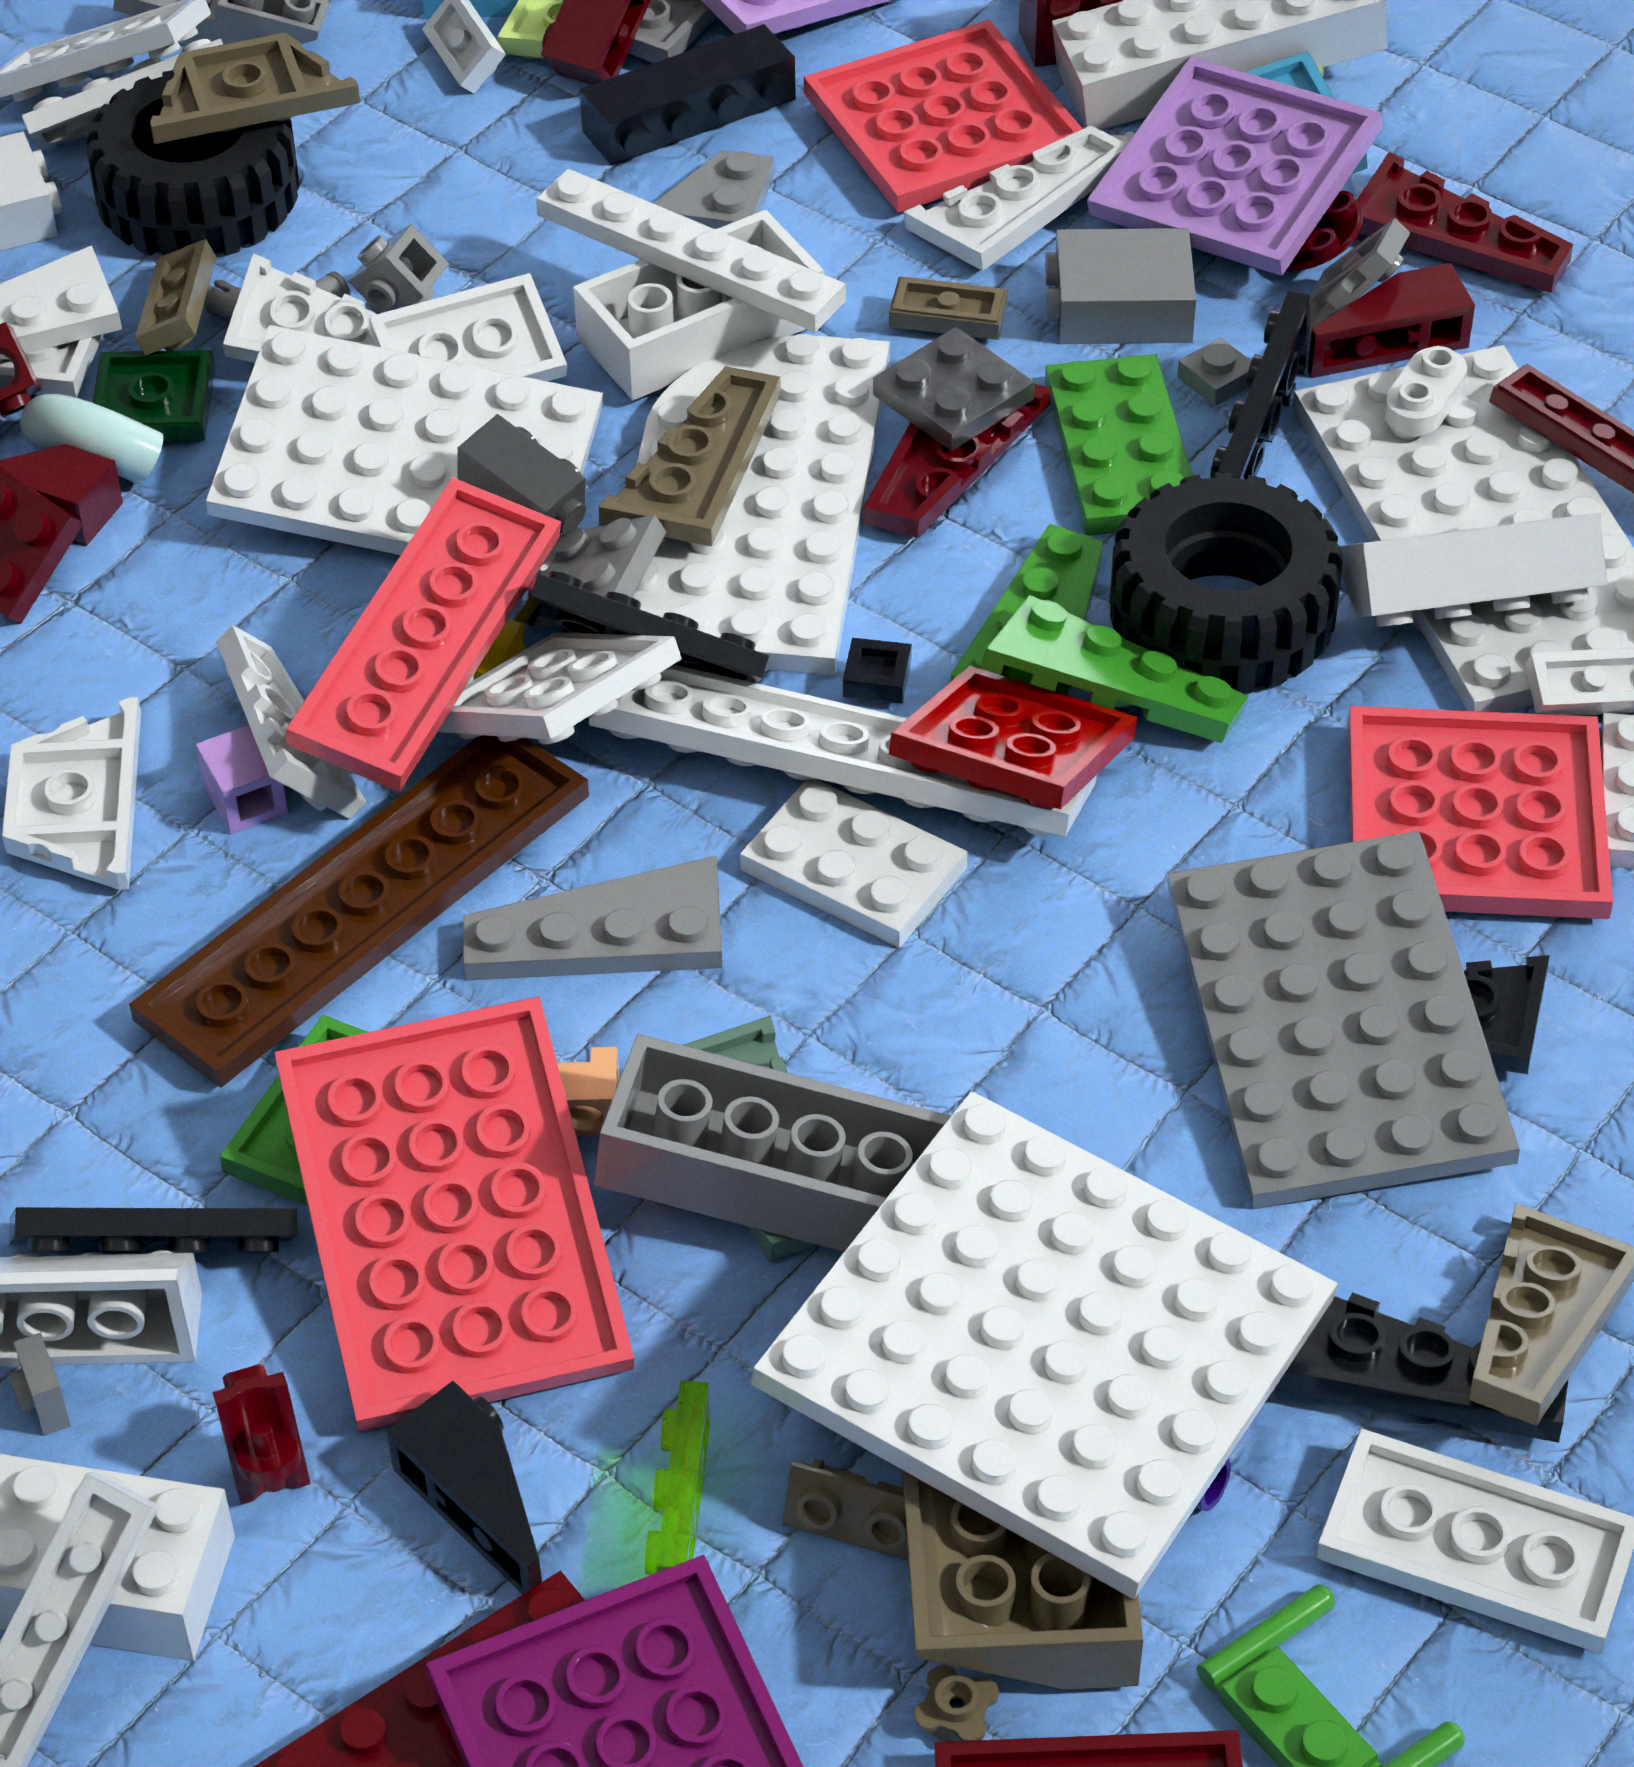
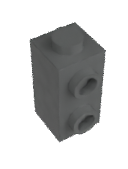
M496 414L457 447L458 480L561 521L560 535L562 533L565 535L571 533L582 521L586 512V477L581 474L572 462L563 458L559 459L540 445L535 437L525 428L515 427L502 416Z

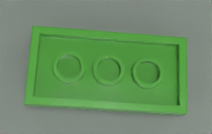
M1157 354L1046 365L1045 384L1046 387L1051 388L1050 403L1085 535L1116 533L1120 523L1128 517V512L1144 497L1150 500V494L1157 488L1167 483H1170L1173 487L1178 486L1184 477L1192 476Z

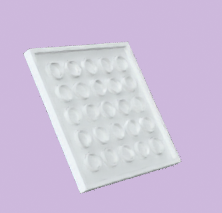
M971 1091L754 1366L751 1385L1126 1596L1135 1599L1333 1301L1338 1283Z

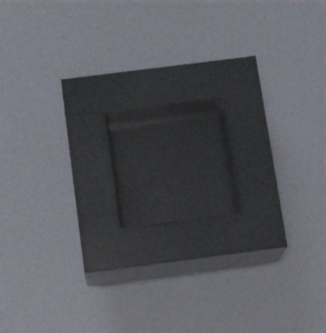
M852 637L843 676V697L903 704L912 661V644Z

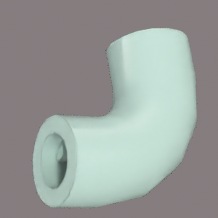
M44 394L34 397L28 401L22 410L20 419L23 435L37 449L43 450L66 444L115 460L118 476L137 485L143 483L150 475L159 458L163 444V434L155 429L95 403L62 394Z

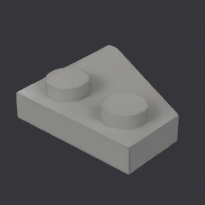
M722 150L653 204L713 229L721 228L761 212L774 176V157L755 155L744 151L732 152Z
M1396 218L1392 219L1323 271L1310 294V342L1313 327L1357 300L1376 281L1384 282L1401 265L1403 257L1399 253L1410 232Z

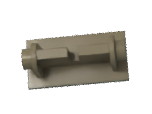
M815 1459L812 1465L794 1461L791 1463L783 1525L908 1560L903 1487L879 1481L877 1485L865 1482L864 1476L825 1466V1462L820 1459Z

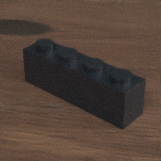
M763 24L579 89L582 132L611 166L796 100L795 56Z

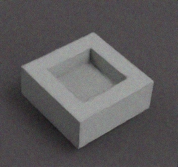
M1220 337L1180 359L1177 377L1215 407L1248 389L1246 388V379L1251 360Z
M41 1332L14 1341L21 1369L10 1372L8 1375L21 1414L35 1410L43 1436L71 1427L60 1385Z

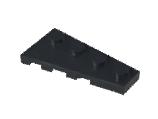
M1288 290L1281 310H1272L1270 312L1264 332V343L1267 344L1263 356L1255 354L1251 360L1246 379V388L1250 390L1245 401L1237 400L1234 404L1228 432L1232 436L1228 447L1219 446L1212 462L1210 478H1214L1215 473H1232V478L1246 480L1249 475H1257L1264 458L1265 442L1263 441L1272 443L1279 428L1282 405L1289 407L1294 396L1296 374H1304L1308 366L1310 351L1309 294Z
M16 1207L10 1216L9 1245L28 1244V1252L66 1253L70 1252V1244L98 1243V1252L138 1253L140 1252V1243L168 1242V1251L174 1253L210 1252V1242L238 1241V1253H278L279 1241H290L297 1237V1209Z
M1352 1292L1348 1301L1334 1296L1333 1301L1275 1387L1276 1390L1559 1443L1564 1420L1568 1380L1537 1426L1518 1418L1506 1416L1497 1410L1469 1400L1482 1341L1471 1347L1453 1340L1445 1332L1446 1327L1421 1317L1418 1318L1415 1325L1379 1313L1380 1302Z

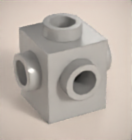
M410 224L387 240L378 235L370 241L358 254L357 259L362 264L348 282L380 314L428 301L434 294V290L431 287L449 263Z

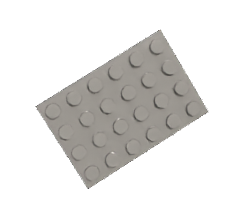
M1420 831L1168 873V891L1252 1209L1518 1164L1520 1148Z

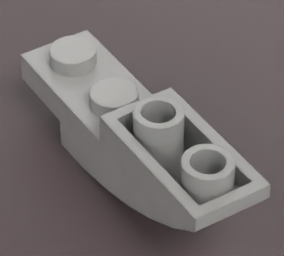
M114 0L113 10L134 16L182 0ZM206 0L211 14L196 26L198 34L178 43L188 45L201 39H209L212 42L221 38L223 44L284 32L302 44L318 39L326 18L330 1Z

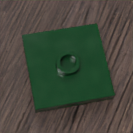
M213 350L156 351L149 355H145L143 351L100 352L92 403L113 410L163 434V442L205 441L215 370Z

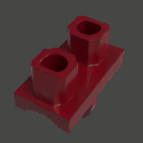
M259 1364L226 1373L222 1377L224 1389L212 1393L241 1505L254 1501L267 1491L277 1492L286 1486L299 1488L311 1484L284 1373L279 1372L267 1376L264 1365Z

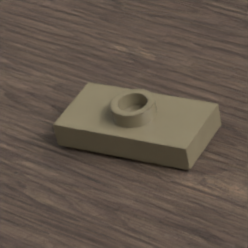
M899 276L889 310V327L945 334L954 327H957L970 337L999 340L1007 308L1008 289Z

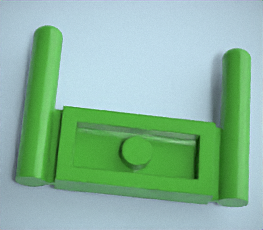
M1314 1585L1196 1667L1198 1676L1203 1684L1211 1691H1216L1220 1695V1703L1278 1767H1436L1461 1749L1465 1743L1462 1729L1456 1723L1446 1721L1383 1766L1378 1762L1376 1751L1279 1648L1280 1645L1333 1609L1335 1605L1334 1595L1324 1585Z

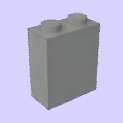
M1189 228L1057 229L1056 252H1046L1045 283L1046 285H1056V288H1048L1047 316L1048 322H1058L1059 344L1193 343L1196 293Z

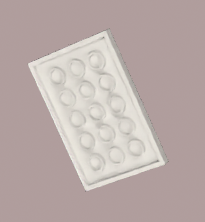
M268 325L206 499L207 515L401 555L451 478L457 479V447L496 414L502 416L515 427H523L528 430L540 445L559 459L563 458L572 462L583 475L602 411L603 393ZM553 548L537 574L545 571L555 558L556 552Z

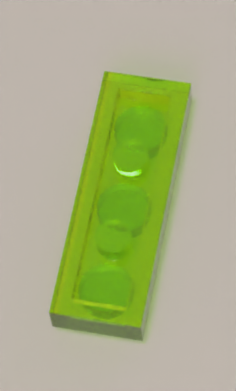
M680 1381L677 1409L664 1408L661 1450L671 1452L669 1469L657 1468L655 1473L653 1511L663 1513L661 1531L649 1530L647 1534L645 1575L655 1574L695 1557L711 1425L709 1382Z

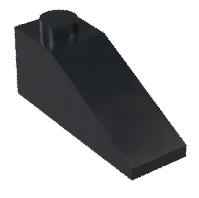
M452 1381L387 1430L393 1470L521 1594H524L542 1582L539 1555L503 1438V1422L497 1411L486 1399L481 1396L472 1399L459 1385Z

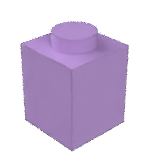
M249 725L195 744L203 787L230 835L288 814L284 784L270 778Z

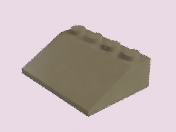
M902 1470L915 1658L1059 1689L1139 1685L1143 1632L1138 1595L1135 1599L1126 1596Z

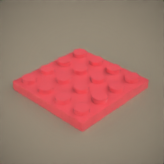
M990 20L804 76L805 96L897 213L919 204L923 205L942 199L943 193L960 185H963L967 190L976 188L990 181L989 172L1006 164L1010 166L1026 165L1033 161L1034 151L1083 129Z
M1350 706L1348 716L1351 842L1420 831L1445 912L1610 919L1613 895L1598 717Z

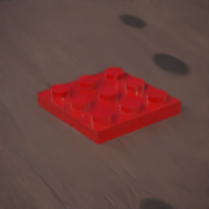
M969 666L891 732L888 755L910 761L913 767L922 771H941L966 779L971 786L978 789H998L1023 797L1032 806L1061 810L1134 739L1137 717Z

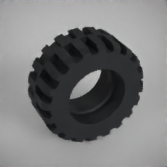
M173 70L162 72V77L150 79L147 76L135 81L132 89L127 91L122 88L115 93L109 101L110 105L104 104L88 129L86 152L99 216L104 225L112 230L116 237L128 246L133 243L138 251L151 256L155 252L162 253V256L206 239L214 254L224 252V255L228 256L240 252L241 246L249 243L254 246L263 241L268 234V230L275 232L285 221L287 214L291 212L297 201V190L300 187L291 118L284 121H268L243 126L228 132L218 131L154 144L150 121L152 116H159L163 108L162 93L166 83L174 77Z
M1215 473L1214 478L1201 479L1199 474L1184 477L1180 481V485L1175 487L1167 483L1154 490L1150 494V500L1144 497L1128 512V517L1120 523L1115 534L1109 600L1110 619L1113 629L1122 638L1150 651H1159L1169 655L1175 660L1177 666L1183 669L1187 667L1202 674V676L1219 678L1229 684L1232 689L1243 694L1252 693L1255 686L1264 685L1266 689L1281 685L1287 681L1289 673L1296 677L1310 667L1314 659L1324 653L1330 643L1331 633L1335 630L1343 568L1342 549L1337 544L1338 536L1326 518L1322 519V513L1308 499L1300 502L1297 500L1298 495L1294 490L1282 484H1279L1277 488L1266 484L1265 478L1249 475L1246 480L1232 478V473ZM1205 576H1232L1248 580L1259 586L1245 590H1219L1200 585L1191 580Z

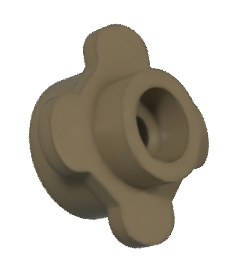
M939 1665L931 1669L927 1675L929 1691L925 1702L918 1704L914 1710V1719L917 1726L925 1732H932L934 1736L944 1742L982 1740L987 1732L986 1713L988 1707L994 1705L999 1698L997 1684L986 1676L972 1679L959 1675L949 1665ZM958 1699L964 1705L961 1708H953L950 1706V1702Z

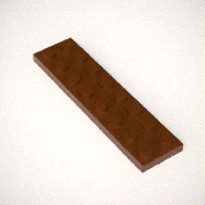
M478 736L129 1004L133 1021L214 1084L222 1088L589 797L588 779L527 738L503 742L499 740L498 736Z

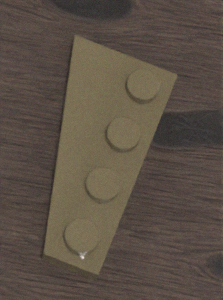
M725 366L687 408L686 420L675 430L669 428L657 441L658 451L645 465L638 462L625 477L626 486L616 497L609 494L599 505V524H610L620 518L634 519L655 514L667 531L664 537L712 546L780 397V376Z

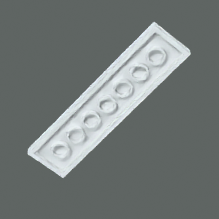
M674 664L660 672L661 679L654 685L639 690H631L617 699L619 704L612 711L599 716L589 717V726L609 730L612 735L619 738L637 739L641 737L666 743L671 749L678 752H705L725 757L727 761L738 766L760 765L782 770L789 777L798 780L820 779L842 784L847 790L858 794H872L876 792L901 798L905 803L918 808L936 806L961 812L965 817L977 822L1000 821L1021 826L1027 832L1037 836L1060 835L1066 837L1094 788L1097 778L1096 775L1061 810L1057 808H1038L1028 804L1023 797L998 789H978L971 786L966 779L941 771H922L913 767L910 761L888 755L891 732L907 719L906 717Z

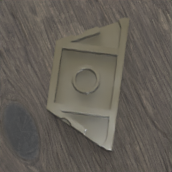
M284 32L179 53L173 67L174 77L166 83L162 93L163 108L159 116H152L150 125L154 144L218 131L228 132L243 126L268 121H284L293 116L360 103L357 81L350 76L342 81L330 73L327 60L315 52L305 50L302 47V43Z

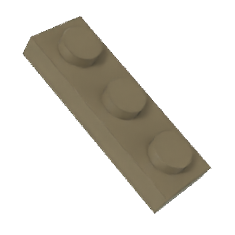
M206 239L157 258L135 339L145 355L161 349L166 351L178 350L187 345L196 336L216 260V255Z

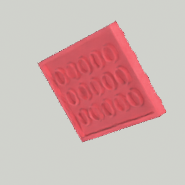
M540 996L274 1052L358 1432L396 1424L452 1381L459 1385L472 1399L481 1396L488 1402H493L634 1370V1356Z

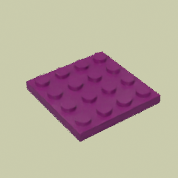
M704 1554L426 1663L425 1674L465 1767H803Z

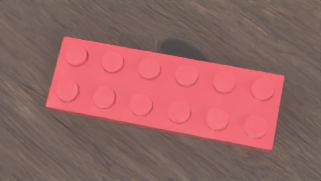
M452 477L286 728V745L400 792L559 539L561 521Z

